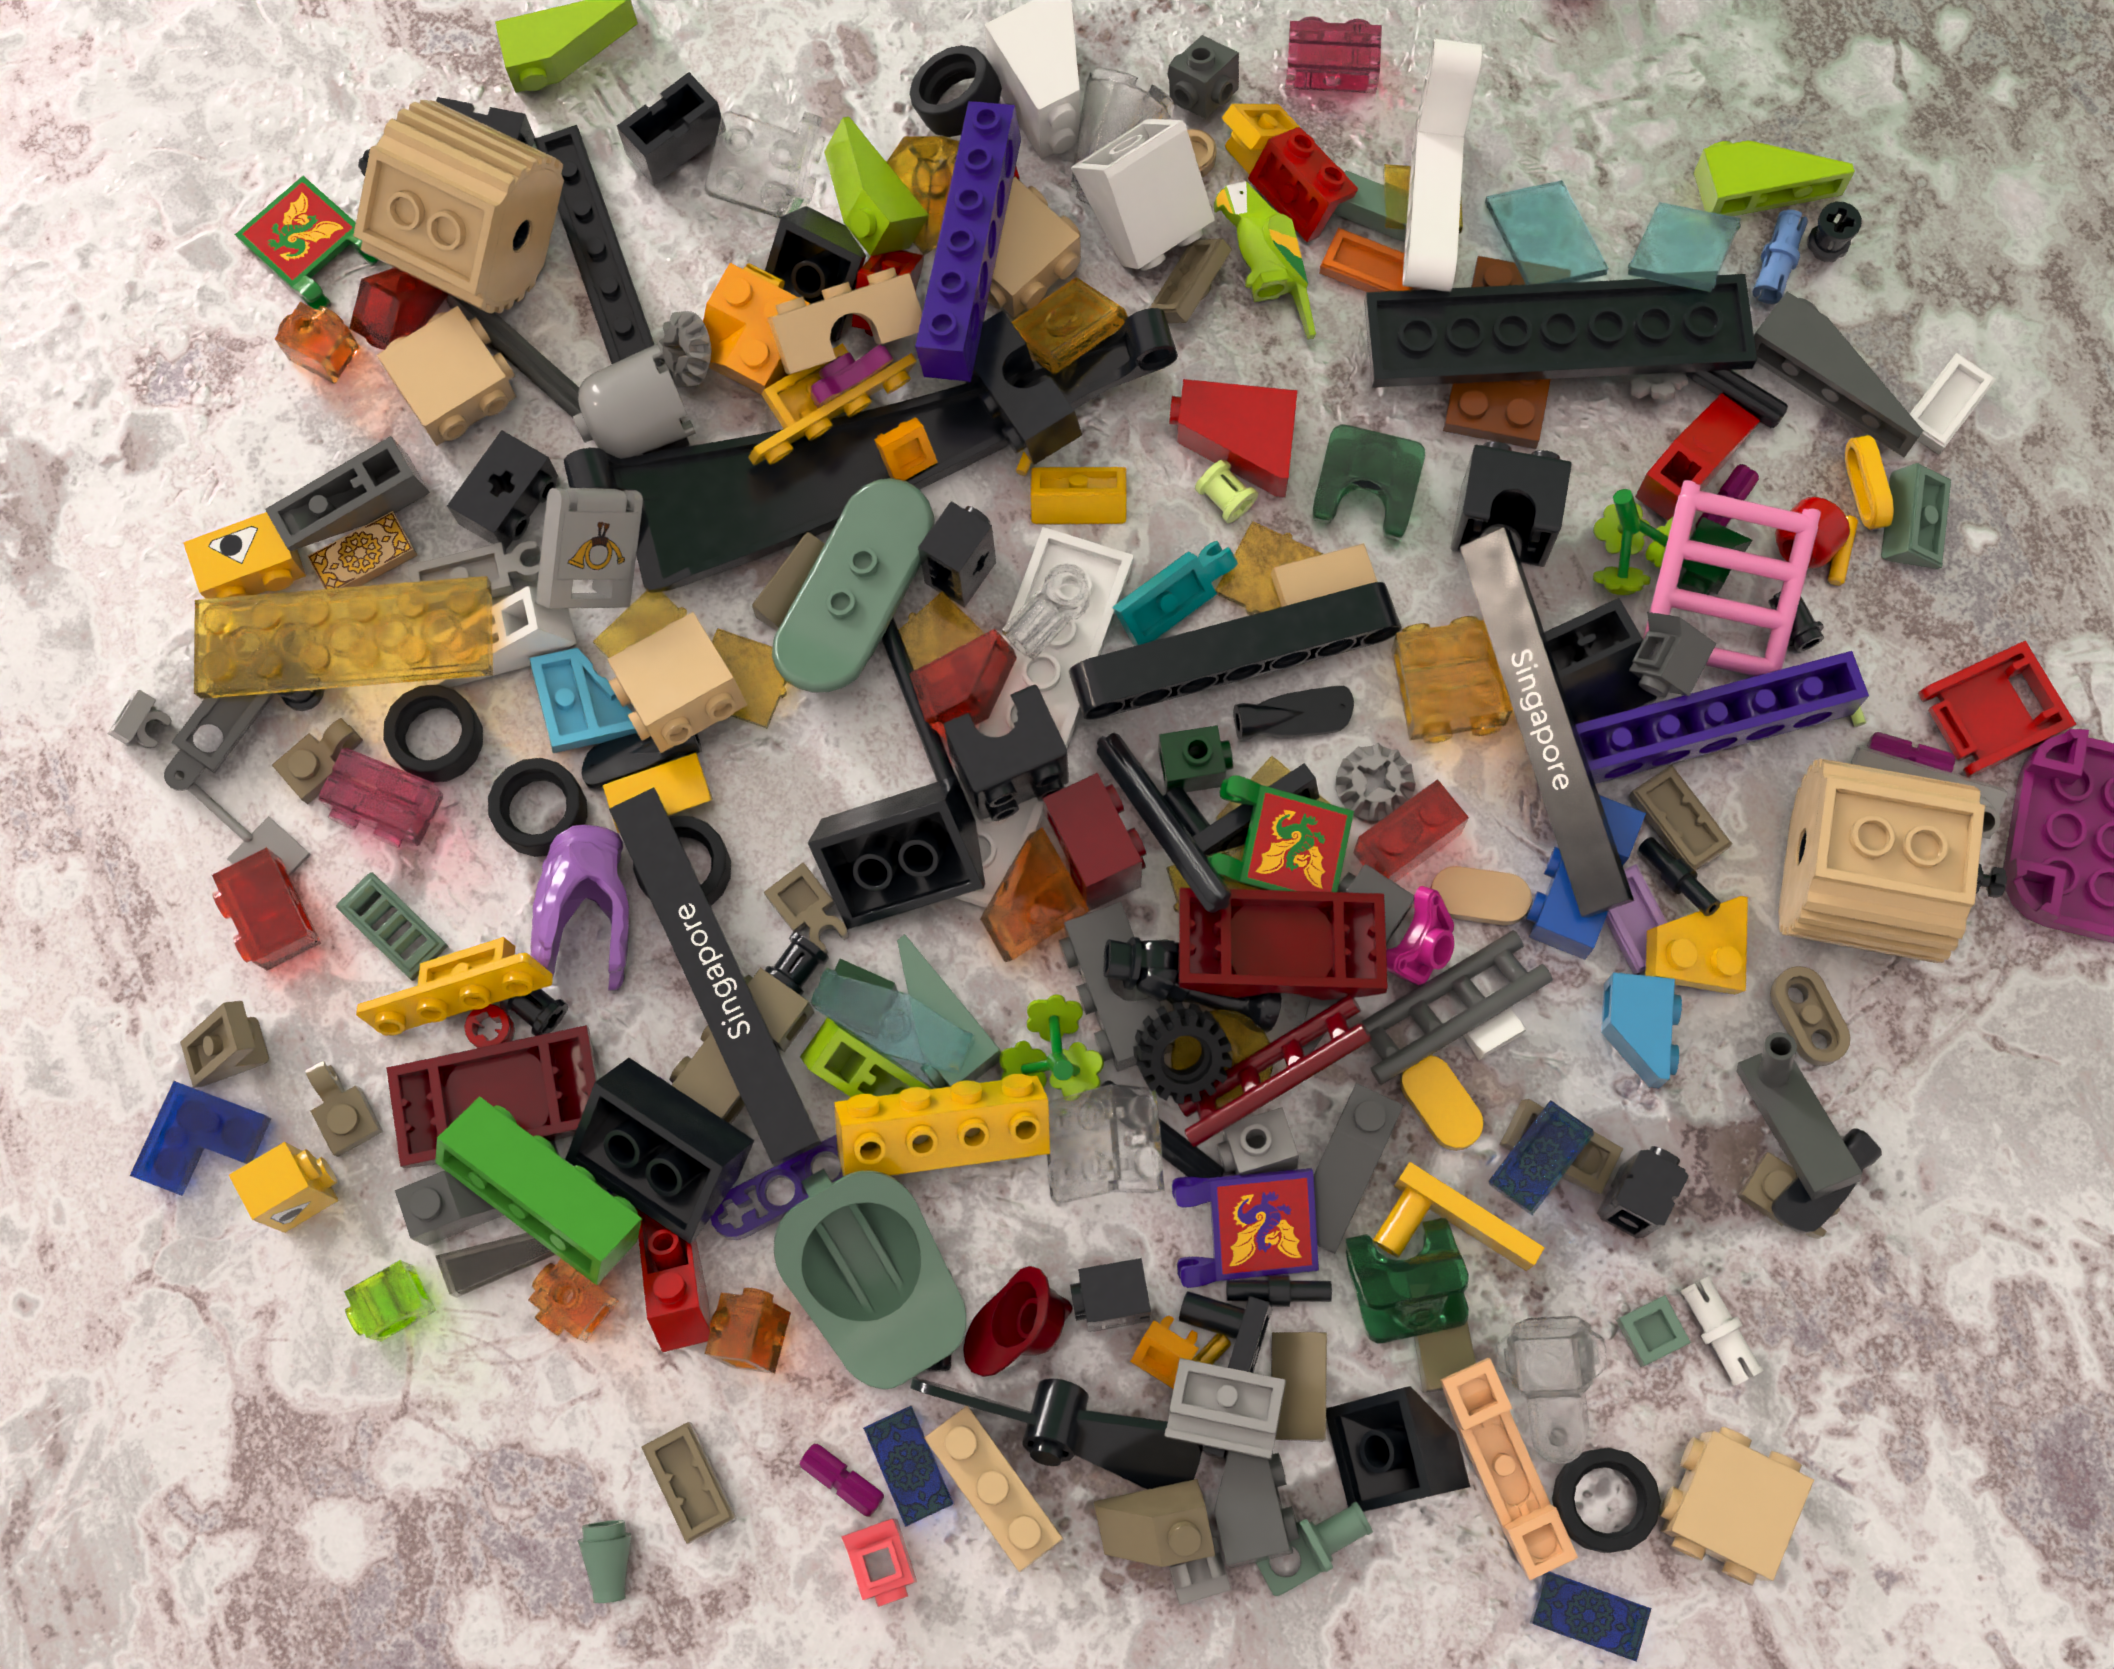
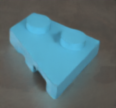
M578 648L529 658L552 753L607 742L637 733L628 717V714L632 713L627 705L622 707L608 680L597 674L593 669V664Z

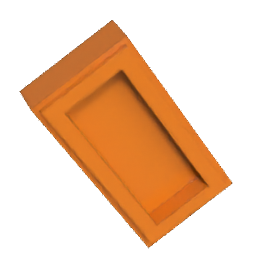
M1338 227L1320 265L1319 274L1365 292L1407 291L1414 289V287L1402 285L1403 252Z

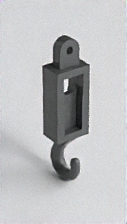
M290 624L282 626L265 651L245 673L233 664H230L171 742L179 751L164 771V779L171 789L176 791L189 789L205 768L216 773L274 696L273 692L263 686V684L267 680L268 668L272 662L284 657L293 646L297 637V630L294 626ZM209 724L221 730L223 742L216 751L203 752L195 746L193 735L200 726ZM177 772L184 773L182 780L175 778Z

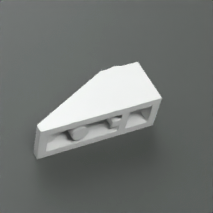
M531 586L523 588L420 647L427 685H441L451 688L530 666L529 658L559 652L576 644L569 608L549 609L535 603L537 589Z

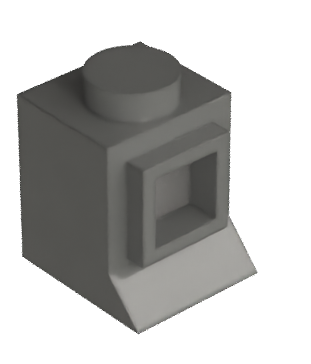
M1647 612L1649 631L1639 647L1629 671L1641 678L1638 685L1653 695L1666 698L1668 692L1690 696L1717 643L1678 616Z

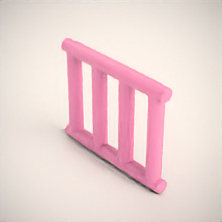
M1690 480L1683 481L1650 612L1670 615L1671 608H1677L1771 629L1764 658L1715 647L1706 666L1752 676L1781 670L1817 535L1821 512L1817 509H1803L1802 514L1700 491L1701 485ZM1696 510L1796 533L1789 562L1689 540ZM1683 560H1691L1784 581L1777 609H1769L1677 588ZM1647 621V625H1646V629H1645V633H1644L1643 640H1644V638H1645L1647 632L1649 631V623H1648V621Z

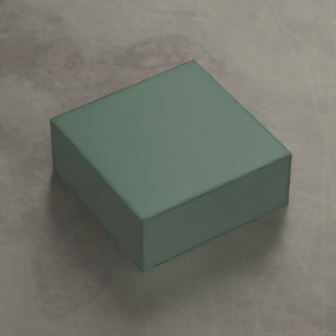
M1666 1295L1616 1319L1640 1367H1644L1691 1343Z

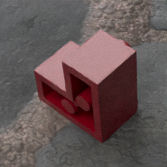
M1095 773L1042 798L1044 814L1065 854L1067 872L1087 912L1141 887L1142 870L1146 868L1143 856L1147 855L1136 829L1133 827L1126 830L1119 816V813L1124 812V807L1113 784L1104 786L1099 774Z

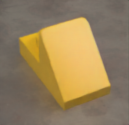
M1231 104L1222 116L1223 121L1233 130L1231 137L1225 144L1226 150L1249 175L1270 138L1300 127L1279 104Z

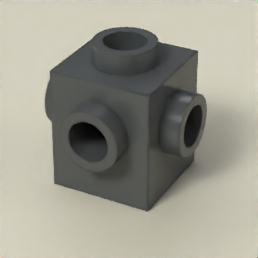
M1201 35L1182 54L1176 55L1169 64L1167 75L1169 79L1170 102L1207 119L1221 105L1228 103L1232 95L1239 89V52Z

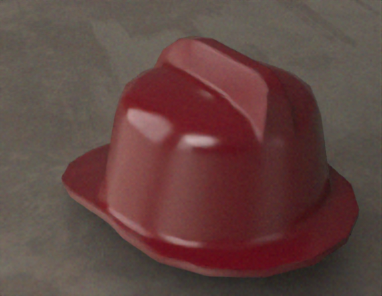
M1033 1266L1020 1269L973 1318L966 1333L963 1348L966 1365L972 1373L986 1377L996 1375L1008 1367L1020 1355L1036 1356L1048 1352L1056 1345L1061 1336L1065 1320L1073 1309L1071 1303L1049 1287L1048 1278L1041 1269Z

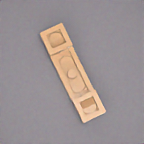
M1486 1358L1441 1379L1448 1405L1472 1465L1526 1577L1532 1580L1577 1559L1578 1556L1557 1508L1551 1505L1510 1413L1512 1406L1491 1359Z

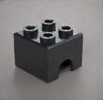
M1492 441L1486 442L1483 445H1474L1461 485L1450 549L1461 552V546L1479 539L1488 529L1505 527L1514 532L1520 541L1521 563L1544 567L1562 527L1572 462L1561 460L1558 454L1547 450H1538L1531 454L1512 451L1509 445L1502 442Z
M1031 685L1010 694L1018 711L1016 713L1018 720L1014 722L1015 727L1004 736L989 737L982 734L975 727L969 713L944 723L950 758L979 820L991 817L992 821L1006 819L1019 810L1018 804L1034 797L1039 802H1043L1042 798L1065 788L1064 784L1069 782L1067 748L1037 685Z

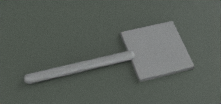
M177 772L175 778L182 780L184 773ZM194 783L187 789L244 841L227 860L268 897L311 855L269 816L251 834L197 784Z

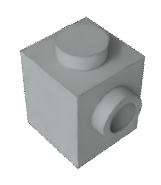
M1283 1107L1239 1120L1223 1130L1224 1142L1216 1144L1225 1174L1234 1171L1235 1175L1294 1170L1298 1167L1299 1154Z

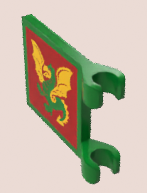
M304 175L234 234L243 245L295 291L315 313H320L330 304V301L323 294L321 287L311 278L347 246L351 244L370 265H374L379 261L361 250L362 240L353 236L356 222Z
M1238 775L1230 776L1229 779L1222 781L1219 793L1223 800L1254 805L1242 861L1221 853L1207 857L1223 881L1239 883L1261 890L1338 892L1354 815L1353 810L1267 787Z

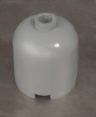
M658 344L594 372L584 379L579 387L577 397L581 413L573 416L584 443L594 440L598 448L622 459L638 456L696 434L691 420L681 423L679 419L688 414L667 365L664 364L657 367L655 360L663 357Z

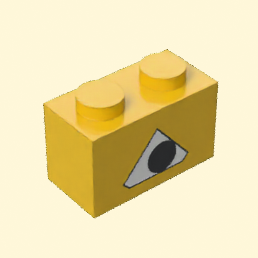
M267 512L183 542L199 593L215 610L238 607L244 604L249 597L265 591L286 589L295 580L306 577L298 550L289 551Z
M286 1142L281 1143L229 1174L251 1219L284 1233L339 1201L331 1187L337 1183V1179L323 1157L316 1159L307 1149L302 1151Z

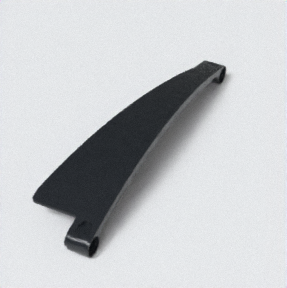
M1148 308L1130 315L1117 332L1095 344L1056 373L1040 361H1034L1035 369L1020 377L1014 384V387L1030 388L1051 377L1072 408L1076 409L1113 387L1171 365L1176 361L1178 354L1164 310ZM1075 348L1057 353L1050 357L1061 359L1062 357H1065L1073 353ZM1066 358L1062 359L1060 363H1057V360H1052L1058 367ZM965 383L902 402L862 411L852 417L845 415L830 420L833 424L831 429L812 441H809L806 435L791 443L794 450L790 454L769 465L766 459L753 465L748 457L756 445L781 430L660 450L622 459L608 454L600 448H583L568 454L564 458V467L569 488L636 490L641 493L643 505L636 556L645 589L648 592L656 593L670 591L795 545L799 543L807 532L816 536L833 529L853 494L866 484L879 479L890 478L874 439L881 433L885 434L898 427V424L902 422H907L916 417L923 424L938 463L905 480L918 489H922L1008 446L1009 443L1002 432V428L1006 426L1000 416L992 420L984 409L978 397L982 390L977 383L971 386Z

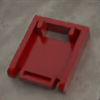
M2026 640L1934 682L1918 692L1922 702L1938 697L1940 703L1931 706L1928 712L1957 761L1973 756L1975 762L1970 763L1963 769L1967 778L1976 776L2040 746L2048 738L2063 734L2077 725ZM2019 674L2023 675L2044 710L2034 720L2009 681L2010 678Z

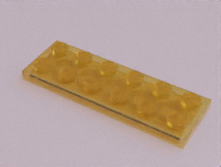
M487 576L195 600L194 694L200 699L493 675L491 581Z

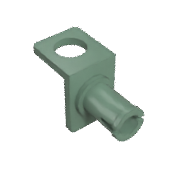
M1354 1502L1350 1507L1317 1525H1314L1312 1521L1309 1522L1307 1518L1297 1522L1300 1539L1292 1540L1291 1545L1298 1551L1301 1562L1298 1571L1294 1575L1281 1577L1275 1574L1271 1569L1270 1559L1256 1562L1272 1594L1280 1596L1319 1573L1328 1572L1333 1569L1331 1563L1333 1561L1332 1554L1361 1537L1373 1533L1362 1509L1357 1502Z

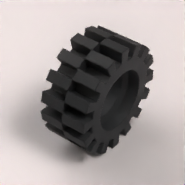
M1182 1002L1172 1003L1173 1011L1167 1012L1165 1007L1162 1006L1156 1009L1159 1015L1158 1018L1153 1020L1148 1015L1143 1020L1146 1029L1144 1032L1137 1030L1135 1039L1138 1046H1133L1134 1056L1147 1086L1151 1091L1156 1090L1160 1098L1167 1101L1170 1095L1175 1103L1184 1104V1096H1190L1192 1102L1195 1103L1202 1101L1199 1092L1206 1089L1209 1096L1217 1091L1213 1084L1216 1080L1224 1084L1228 1077L1224 1067L1231 1068L1233 1059L1228 1053L1232 1051V1048L1221 1025L1207 1009L1202 1012L1199 1005L1190 1003L1189 1009H1185ZM1181 1036H1190L1197 1039L1201 1043V1055L1195 1064L1186 1069L1177 1070L1169 1067L1164 1062L1165 1049L1172 1040Z

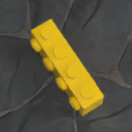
M1012 1074L1004 1077L1002 1080L982 1083L966 1080L956 1082L951 1087L929 1090L921 1087H911L904 1089L898 1094L883 1096L858 1094L848 1100L834 1102L837 1150L843 1176L866 1170L877 1171L891 1176L1050 1154L1048 1097L1037 1075Z

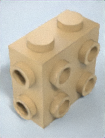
M1016 177L1013 178L988 297V302L994 308L1000 309L1003 307L1014 318L1025 308L1032 309L1044 298L1047 288L1059 278L1063 280L1069 277L1076 270L1081 259V235L1077 226L1064 215L1059 217L1048 207V203L1040 191L1033 186L1027 188Z
M458 306L448 312L436 314L425 326L407 337L395 339L384 351L377 354L389 377L436 446L445 441L459 438L466 432L469 426L485 416L498 414L508 405V402L516 398L509 383V380L514 378L515 374L500 352L494 356L490 354L485 345L490 343L491 340L476 317L468 321Z
M694 612L671 622L665 628L636 644L626 647L623 651L607 659L616 675V678L608 681L622 707L630 703L633 704L635 711L628 714L630 721L642 741L650 736L652 737L660 753L686 742L691 736L718 721L729 718L734 712L747 706L734 677Z
M1721 1427L1719 1433L1714 1430L1701 1433L1699 1439L1692 1437L1687 1444L1680 1462V1466L1686 1469L1679 1488L1672 1486L1669 1489L1660 1508L1659 1516L1665 1518L1661 1532L1675 1538L1672 1543L1674 1549L1692 1558L1702 1561L1704 1555L1707 1554L1724 1562L1722 1572L1740 1582L1753 1586L1755 1579L1774 1581L1814 1479L1800 1473L1802 1464L1796 1460L1771 1451L1769 1457L1749 1448L1752 1440L1732 1429Z

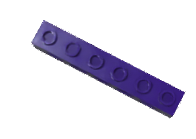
M968 101L915 345L924 377L971 382L1021 143L1015 105Z
M1852 651L1691 693L1690 696L1676 697L1575 725L1594 782L1598 784L1848 717L1859 709L1869 697L1854 654Z

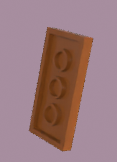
M1478 256L1471 287L1569 283L1570 273ZM1551 379L1452 384L1443 431L1537 449Z

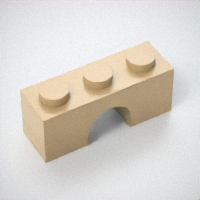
M893 267L868 275L867 278L870 285L859 289L851 290L849 282L821 290L824 300L809 305L805 304L803 297L775 305L778 315L767 319L785 373L792 374L835 360L836 357L830 340L831 329L834 323L846 314H855L862 317L869 324L876 344L888 343L918 333L922 311L910 273L897 276Z
M965 1406L924 1437L1019 1572L1025 1570L1064 1540L968 1406Z

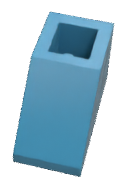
M1613 972L1604 983L1601 1033L1649 1088L1659 1089L1670 1080V1075H1676L1679 1064V1046L1672 1044V1026L1678 1025L1680 1022L1682 998L1681 995L1674 994L1675 979Z

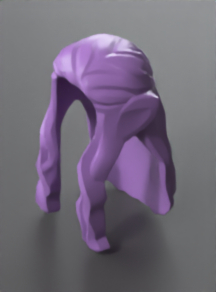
M576 825L554 838L548 855L543 861L542 874L537 884L533 902L530 949L531 956L554 976L563 928L585 898L595 901L611 922L608 991H615L624 982V969L628 953L629 904L626 890L617 874V865L621 860L623 841L618 833L608 828L593 825Z

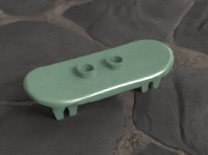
M888 478L866 484L851 496L774 636L772 658L776 670L786 682L797 689L812 693H822L842 689L859 678L921 565L918 546L935 524L929 500L920 489L907 481Z

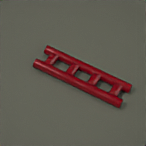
M1349 994L1225 1070L1228 1076L1226 1081L1222 1084L1216 1080L1213 1084L1217 1091L1209 1096L1206 1089L1199 1092L1202 1101L1193 1103L1190 1096H1184V1104H1178L1183 1114L1189 1117L1198 1112L1200 1119L1184 1130L1189 1142L1194 1147L1200 1145L1371 1041L1372 1038L1362 1022L1351 1029L1348 1027L1346 1020L1361 1012L1354 997ZM1329 1032L1331 1041L1305 1056L1302 1047ZM1285 1059L1287 1067L1261 1083L1259 1073ZM1241 1085L1243 1094L1218 1109L1216 1100Z

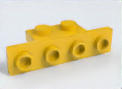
M843 343L833 348L836 359L849 353ZM910 353L818 409L810 398L811 386L822 379L818 372L832 361L789 374L767 387L761 395L783 430L756 445L748 458L753 465L765 459L769 465L774 464L794 450L791 443L805 435L809 441L816 439L833 427L831 419L843 412L848 417L856 415L872 403L870 396L884 388L887 394L896 391L911 380L908 373L917 362L914 355Z
M501 937L420 963L418 986L357 1005L356 1016L382 1035H398L414 1027L431 1022H440L453 1015L473 1009H483L489 1004L515 996H525L532 991L551 986L553 974L528 953L515 955L516 946L505 937Z

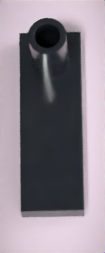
M1305 763L1269 786L1314 800L1320 798L1316 777ZM1182 787L1174 788L1163 796L1206 857L1217 853L1232 856L1245 847L1254 805L1241 804L1210 825Z
M1187 1291L1181 1306L1179 1322L1236 1339L1228 1368L1254 1373L1273 1309L1270 1302L1250 1296L1246 1309ZM1204 1446L1202 1450L1206 1455L1223 1461L1227 1460L1229 1452Z

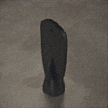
M1331 686L1287 693L1267 699L1257 705L1249 703L1235 704L1233 718L1236 734L1239 740H1247L1260 734L1273 737H1300L1335 733L1348 725L1353 712L1354 699L1348 687Z
M638 733L594 746L587 753L582 765V778L587 787L598 788L604 784L664 764L677 755H690L702 752L699 735L697 733L686 742L673 746L663 753H660L651 736L642 741Z
M1851 1129L1842 1139L1862 1172L1864 1168L1874 1164L1882 1156L1881 1148L1863 1130ZM1796 1177L1773 1201L1771 1206L1772 1212L1780 1223L1796 1232H1813L1833 1215L1857 1183L1812 1201L1799 1177Z

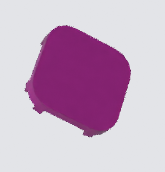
M2069 729L2063 734L2044 741L2025 759L2019 773L2003 865L2007 876L2005 891L2011 904L2030 921L2047 928L2114 943V743L2089 738V730Z

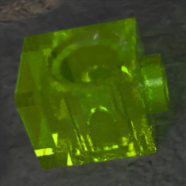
M402 1260L395 1262L344 1291L351 1305L345 1309V1313L354 1331L359 1336L365 1334L366 1338L379 1342L436 1311L415 1267Z

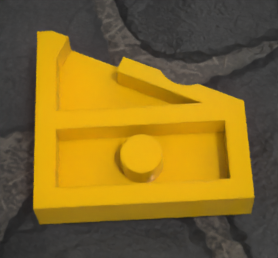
M1739 896L1723 902L1718 910L1710 916H1705L1701 911L1647 930L1645 976L1675 979V985L1734 995L1745 992L1748 897Z

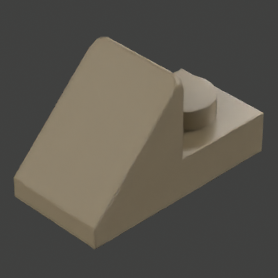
M243 1001L221 1004L180 1041L193 1088L204 1087L262 1066L269 1061L259 1021L256 1017H247Z

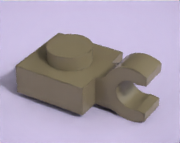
M339 718L326 729L320 742L308 733L274 762L272 766L299 798L309 804L345 773L337 761L355 749L363 739L342 718Z
M322 1061L305 1071L311 1085L323 1101V1104L310 1110L334 1156L339 1157L383 1132L362 1089L354 1086L345 1091L332 1065L327 1066L325 1061Z

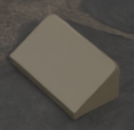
M807 532L752 604L756 618L778 631L825 545L816 536Z
M1272 1332L1271 1377L1286 1380L1275 1440L1323 1442L1326 1439L1327 1332Z

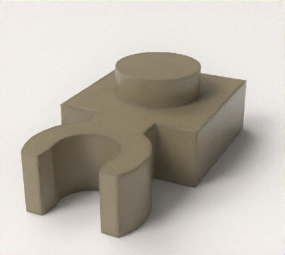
M804 862L764 891L766 898L791 930L798 933L807 926L810 929V941L827 954L828 951L820 941V937L825 930H836L843 940L849 937L846 926L839 918L825 914L835 903Z
M1767 1152L1760 1159L1739 1193L1738 1198L1783 1226L1774 1216L1771 1206L1773 1201L1798 1176L1793 1167ZM1840 1207L1833 1213L1832 1216L1838 1214V1212L1840 1211ZM1820 1227L1813 1232L1805 1234L1809 1237L1819 1239L1823 1237L1827 1231L1824 1228Z

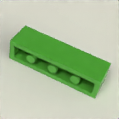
M479 1096L437 1137L435 1159L437 1165L595 1285H598L637 1243L642 1218L638 1215L635 1207L625 1198L620 1196L613 1197L601 1188L588 1170L577 1165L573 1167L557 1155L555 1148L548 1140L538 1135L533 1137L517 1125L515 1118L505 1108L498 1105L493 1107Z

